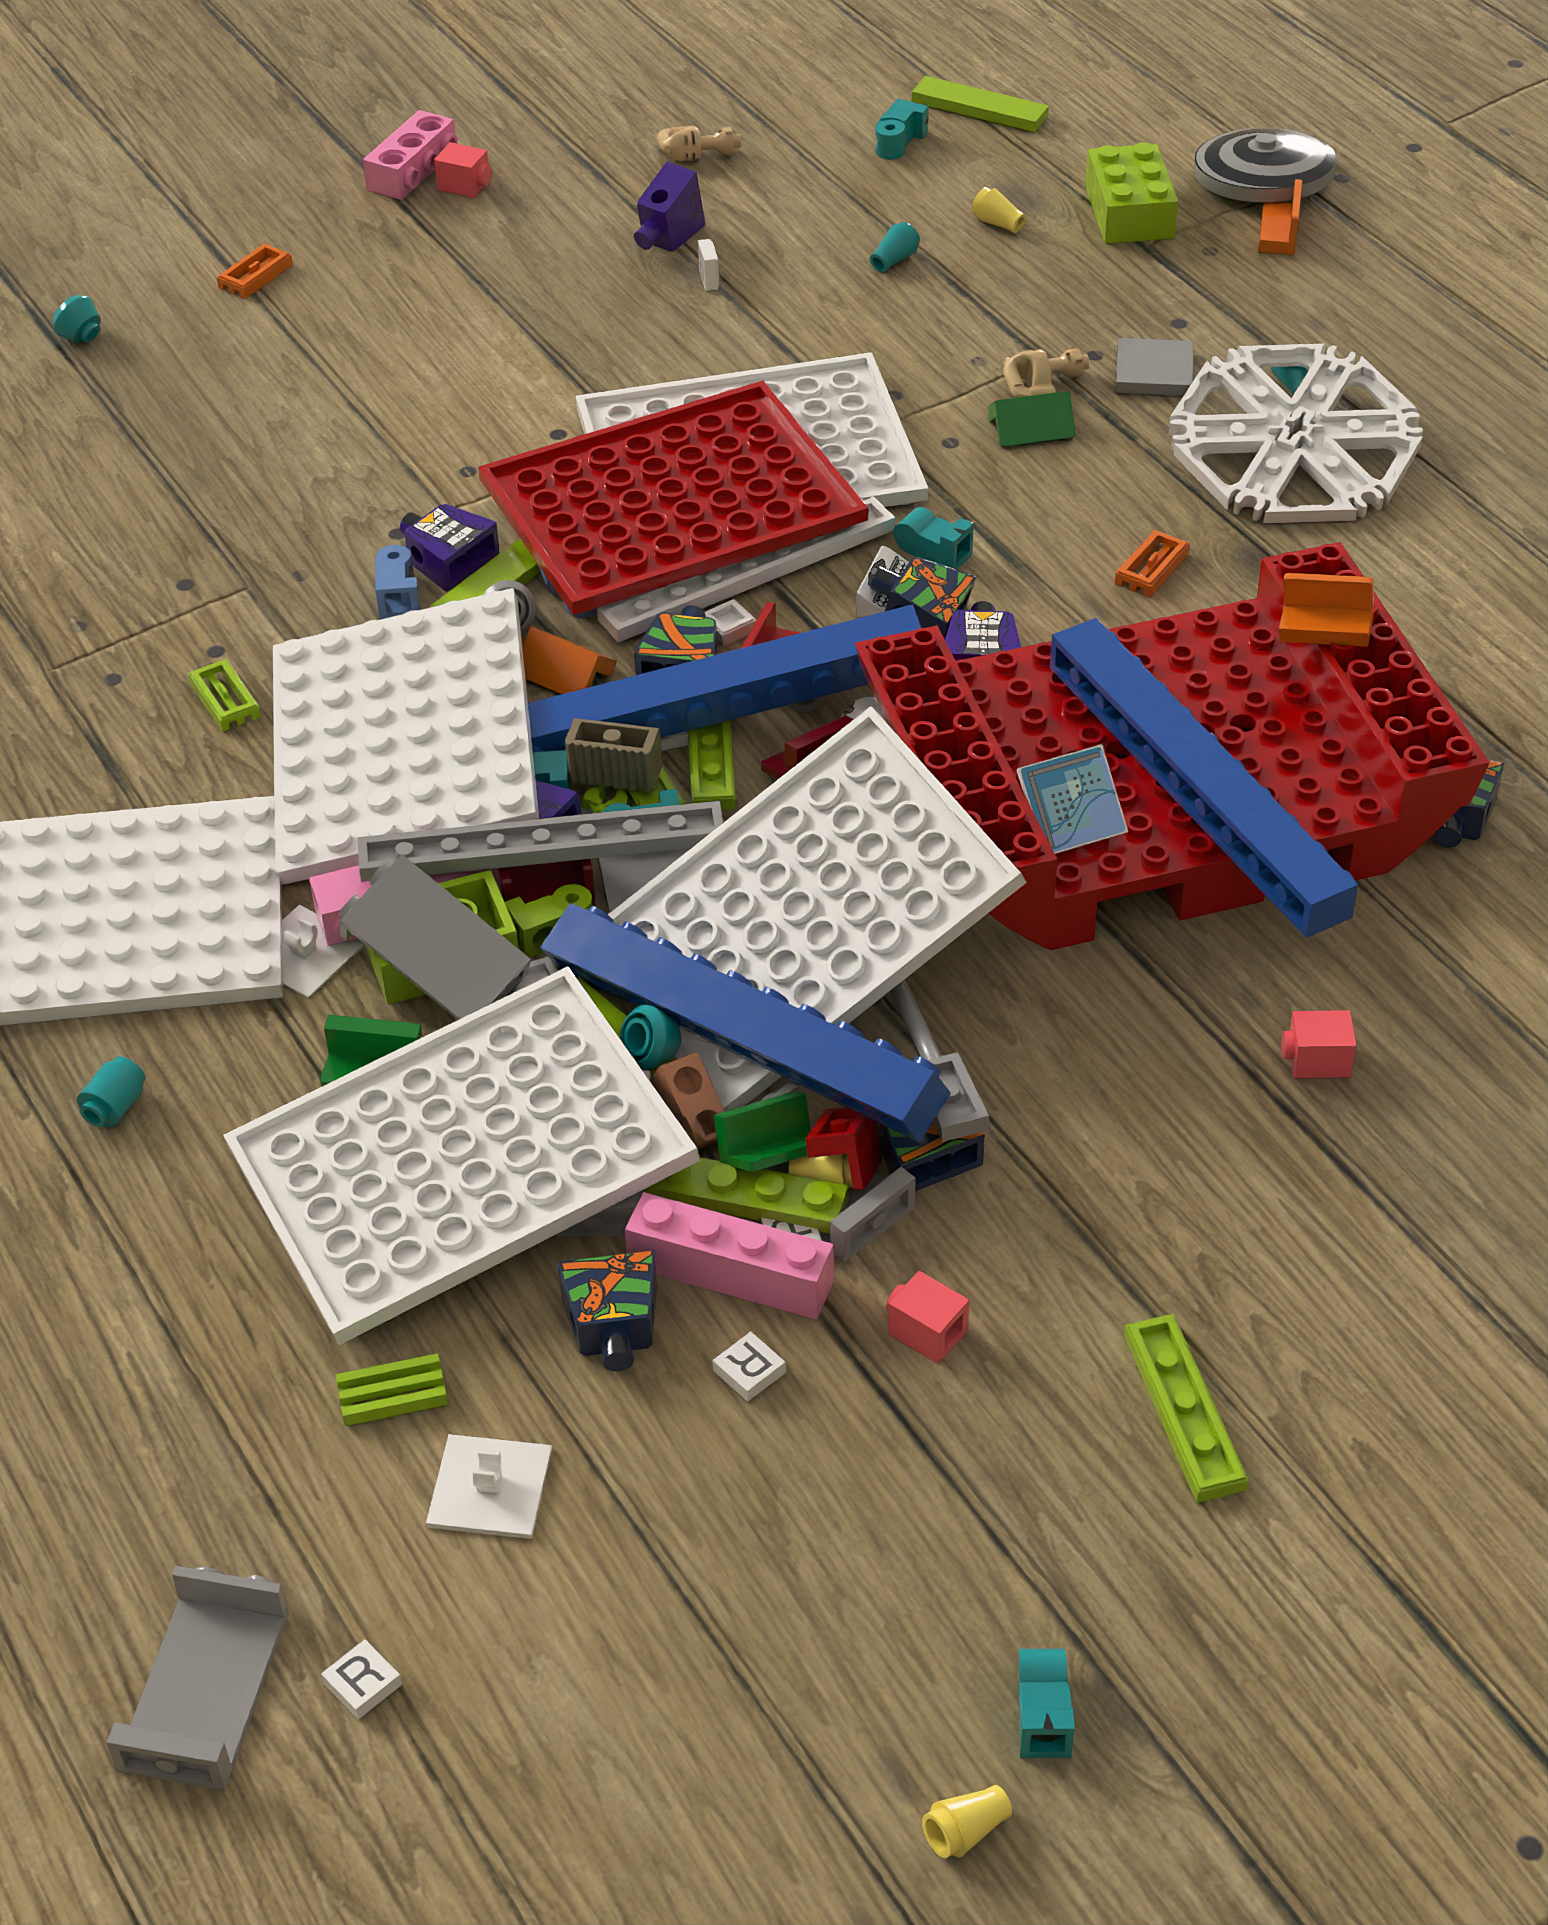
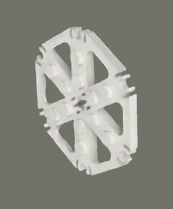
M1326 343L1237 346V350L1232 348L1228 350L1227 362H1222L1217 356L1212 357L1211 365L1206 361L1171 414L1169 423V435L1172 436L1171 450H1173V455L1226 510L1234 501V514L1238 515L1243 507L1254 508L1252 520L1256 522L1263 516V511H1266L1263 523L1356 521L1357 516L1360 518L1366 516L1368 506L1366 503L1372 504L1377 510L1382 509L1383 501L1386 505L1388 504L1421 448L1423 429L1418 427L1420 414L1417 413V408L1364 357L1361 356L1360 361L1354 365L1355 353L1352 351L1347 358L1339 359L1335 357L1337 346L1334 345L1329 347L1326 355H1324ZM1301 366L1306 368L1308 373L1293 397L1290 398L1261 368ZM1351 386L1362 387L1385 408L1381 410L1333 411L1344 391ZM1221 390L1226 392L1247 414L1196 415V412L1210 392ZM1301 424V431H1298L1296 434H1293V436L1289 440L1290 432L1292 433L1295 429H1298L1299 425ZM1384 448L1391 450L1396 457L1383 479L1378 480L1372 478L1345 450ZM1258 452L1241 480L1233 485L1225 484L1202 461V457L1207 454ZM1300 465L1334 501L1327 506L1299 505L1298 507H1289L1283 505L1279 501V497Z

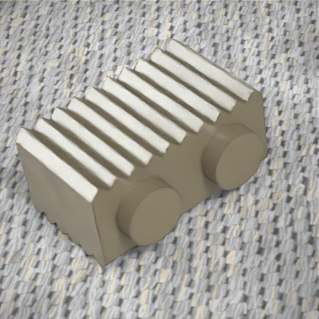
M574 718L565 739L569 780L571 783L578 781L580 784L586 783L590 786L597 785V787L603 784L606 788L612 785L614 789L621 787L623 790L627 788L631 791L641 792L646 790L648 793L654 791L663 764L661 735H659L660 729Z

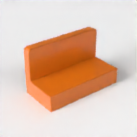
M1295 179L1292 203H1263L1258 252L1294 255L1302 180Z
M1286 573L1284 575V607L1279 626V642L1330 645V642H1335L1343 646H1369L1374 619L1373 578Z
M531 626L522 647L525 679L560 694L591 687L596 672L612 676L617 661Z

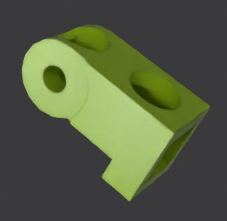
M569 884L558 888L551 896L548 895L527 904L523 902L520 896L506 901L505 905L517 931L518 949L529 958L543 953L540 948L570 903L589 910L592 906L590 891L581 885Z

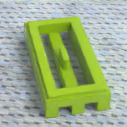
M227 659L188 673L190 685L222 732L230 729L229 723L235 721L238 726L245 724V717L248 715L253 720L261 718L259 705ZM221 672L243 705L237 707L224 685L215 675L216 673ZM203 678H205L207 682L210 684V686L212 687L220 701L223 703L227 711L224 712V710L217 702V700L215 699L207 685L202 680Z
M438 1353L335 1374L345 1426L448 1405ZM434 1386L433 1389L403 1395V1392ZM378 1397H382V1398H383V1399H380V1400L370 1401V1402L361 1403V1404H356V1405H352V1404H351V1403H354V1402H359V1401L374 1399V1398H378Z

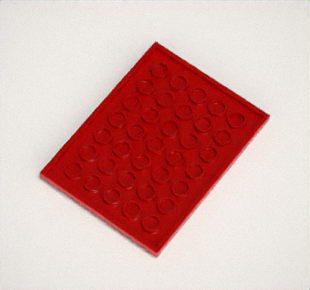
M764 380L478 466L480 481L573 615L588 612L607 604L625 600L694 576L703 575L707 572L737 564L803 541L812 540L837 530L849 528L850 526L868 521L869 514L868 506Z

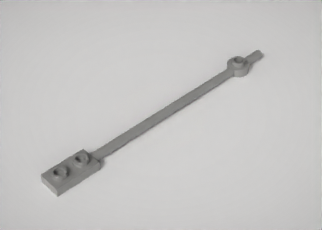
M904 979L890 990V993L920 1056L940 1069L941 1074L939 1078L951 1092L933 1121L942 1142L990 1130L989 1115L959 1053L941 1055Z

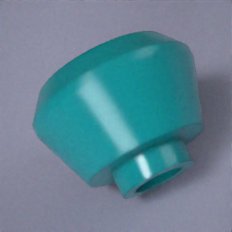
M74 295L68 298L56 310L52 319L54 333L75 343L91 342L101 330L99 326L101 317L93 300L86 295Z
M651 1005L636 1007L625 1018L621 1027L620 1040L641 1070H650L670 1061L676 1055L681 1045V1032L677 1022L671 1016Z

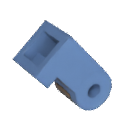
M402 545L383 547L376 554L375 590L380 619L402 615L413 610H420L417 577H414L411 552Z

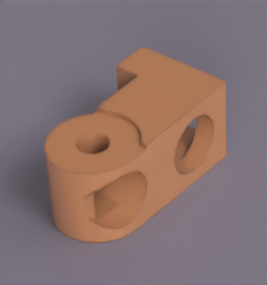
M695 1052L659 1066L651 1079V1084L693 1141L697 1150L717 1143L714 1115L725 1111L699 1053Z

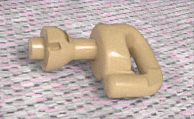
M696 126L670 127L660 130L657 134V141L661 150L679 162L699 160L701 158V150L715 149L722 155H733L734 148L741 147L740 134H733L731 127H724L714 135L701 136Z
M1079 348L1068 349L1060 357L1050 359L1047 358L1046 352L1042 349H1036L1035 351L1026 350L1005 359L1003 374L1014 398L1056 393L1055 387L1052 385V374L1062 373L1068 378H1080L1083 375V370L1089 368V357L1087 354L1082 355ZM1022 379L1028 383L1029 388L1024 386Z

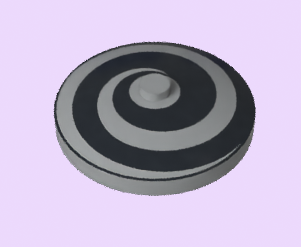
M1272 127L1246 128L1226 132L1204 142L1195 153L1194 174L1197 181L1203 187L1220 196L1248 202H1282L1293 200L1295 179L1302 180L1301 198L1325 188L1334 178L1336 156L1334 150L1326 142L1301 131Z

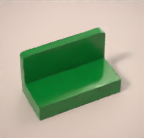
M1070 391L996 400L988 406L989 421H996L999 445L1001 447L1071 439L1076 435Z
M328 1014L324 1026L328 1057L320 1077L321 1087L422 1038L421 1024Z
M793 1091L714 1115L721 1163L754 1172L808 1155L805 1138L811 1130L805 1093Z

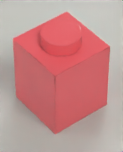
M449 142L434 159L437 190L475 198L491 180L492 169L488 165L487 150Z
M1350 1010L1292 1012L1290 1031H1282L1281 1050L1283 1059L1291 1060L1293 1078H1351L1356 1040Z
M918 1271L906 1285H898L887 1301L886 1309L889 1311L888 1334L937 1364L943 1360L968 1331L969 1299L921 1271Z

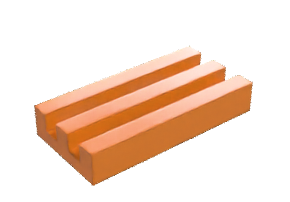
M264 243L217 276L218 288L222 290L228 288L229 293L234 295L239 292L240 297L246 299L293 266L292 255Z
M1154 530L1115 573V584L1122 587L1127 582L1129 583V590L1137 592L1139 588H1143V595L1151 598L1189 555L1190 543ZM1160 543L1164 544L1158 552H1154L1151 555V553L1160 545ZM1151 555V557L1148 559V563L1142 568V570L1138 574L1134 573L1142 565V563Z

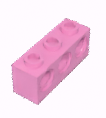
M418 110L363 159L366 189L399 200L404 199L425 178L435 171L434 159L448 143L458 144V139L455 135L454 119Z

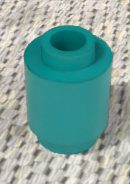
M118 1056L112 1061L105 1062L77 1096L81 1116L88 1123L96 1127L116 1126L143 1092V1083L146 1080L143 1070L126 1057Z

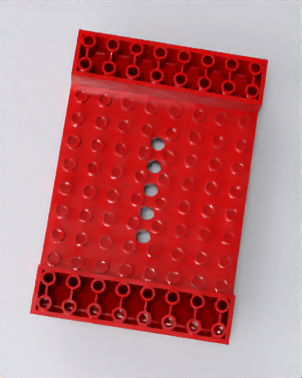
M1341 542L1262 558L1257 598L1108 629L1116 634L1124 647L1133 656H1137L1142 661L1144 667L1158 681L1166 685L1168 691L1183 707H1187L1192 712L1194 718L1209 733H1213L1217 737L1219 743L1232 757L1239 760L1244 765L1246 771L1261 786L1266 787L1272 797L1285 811L1295 816L1300 826L1316 842L1321 843L1343 870L1350 872L1355 880L1389 873L1442 827L1460 807L1468 806L1490 763L1375 592L1374 619L1368 647L1343 646L1335 642H1330V645L1279 642V626L1284 607L1283 580L1286 573L1364 577ZM938 626L919 628L913 631L854 643L861 668L887 724L1021 872L1027 883L988 913L1007 928L1044 948L1055 950L1094 941L1097 902L1162 888L1179 921L1264 902L1265 894L1050 669L1052 641L955 661ZM1102 744L1128 832L1054 854L1023 793L1016 769Z

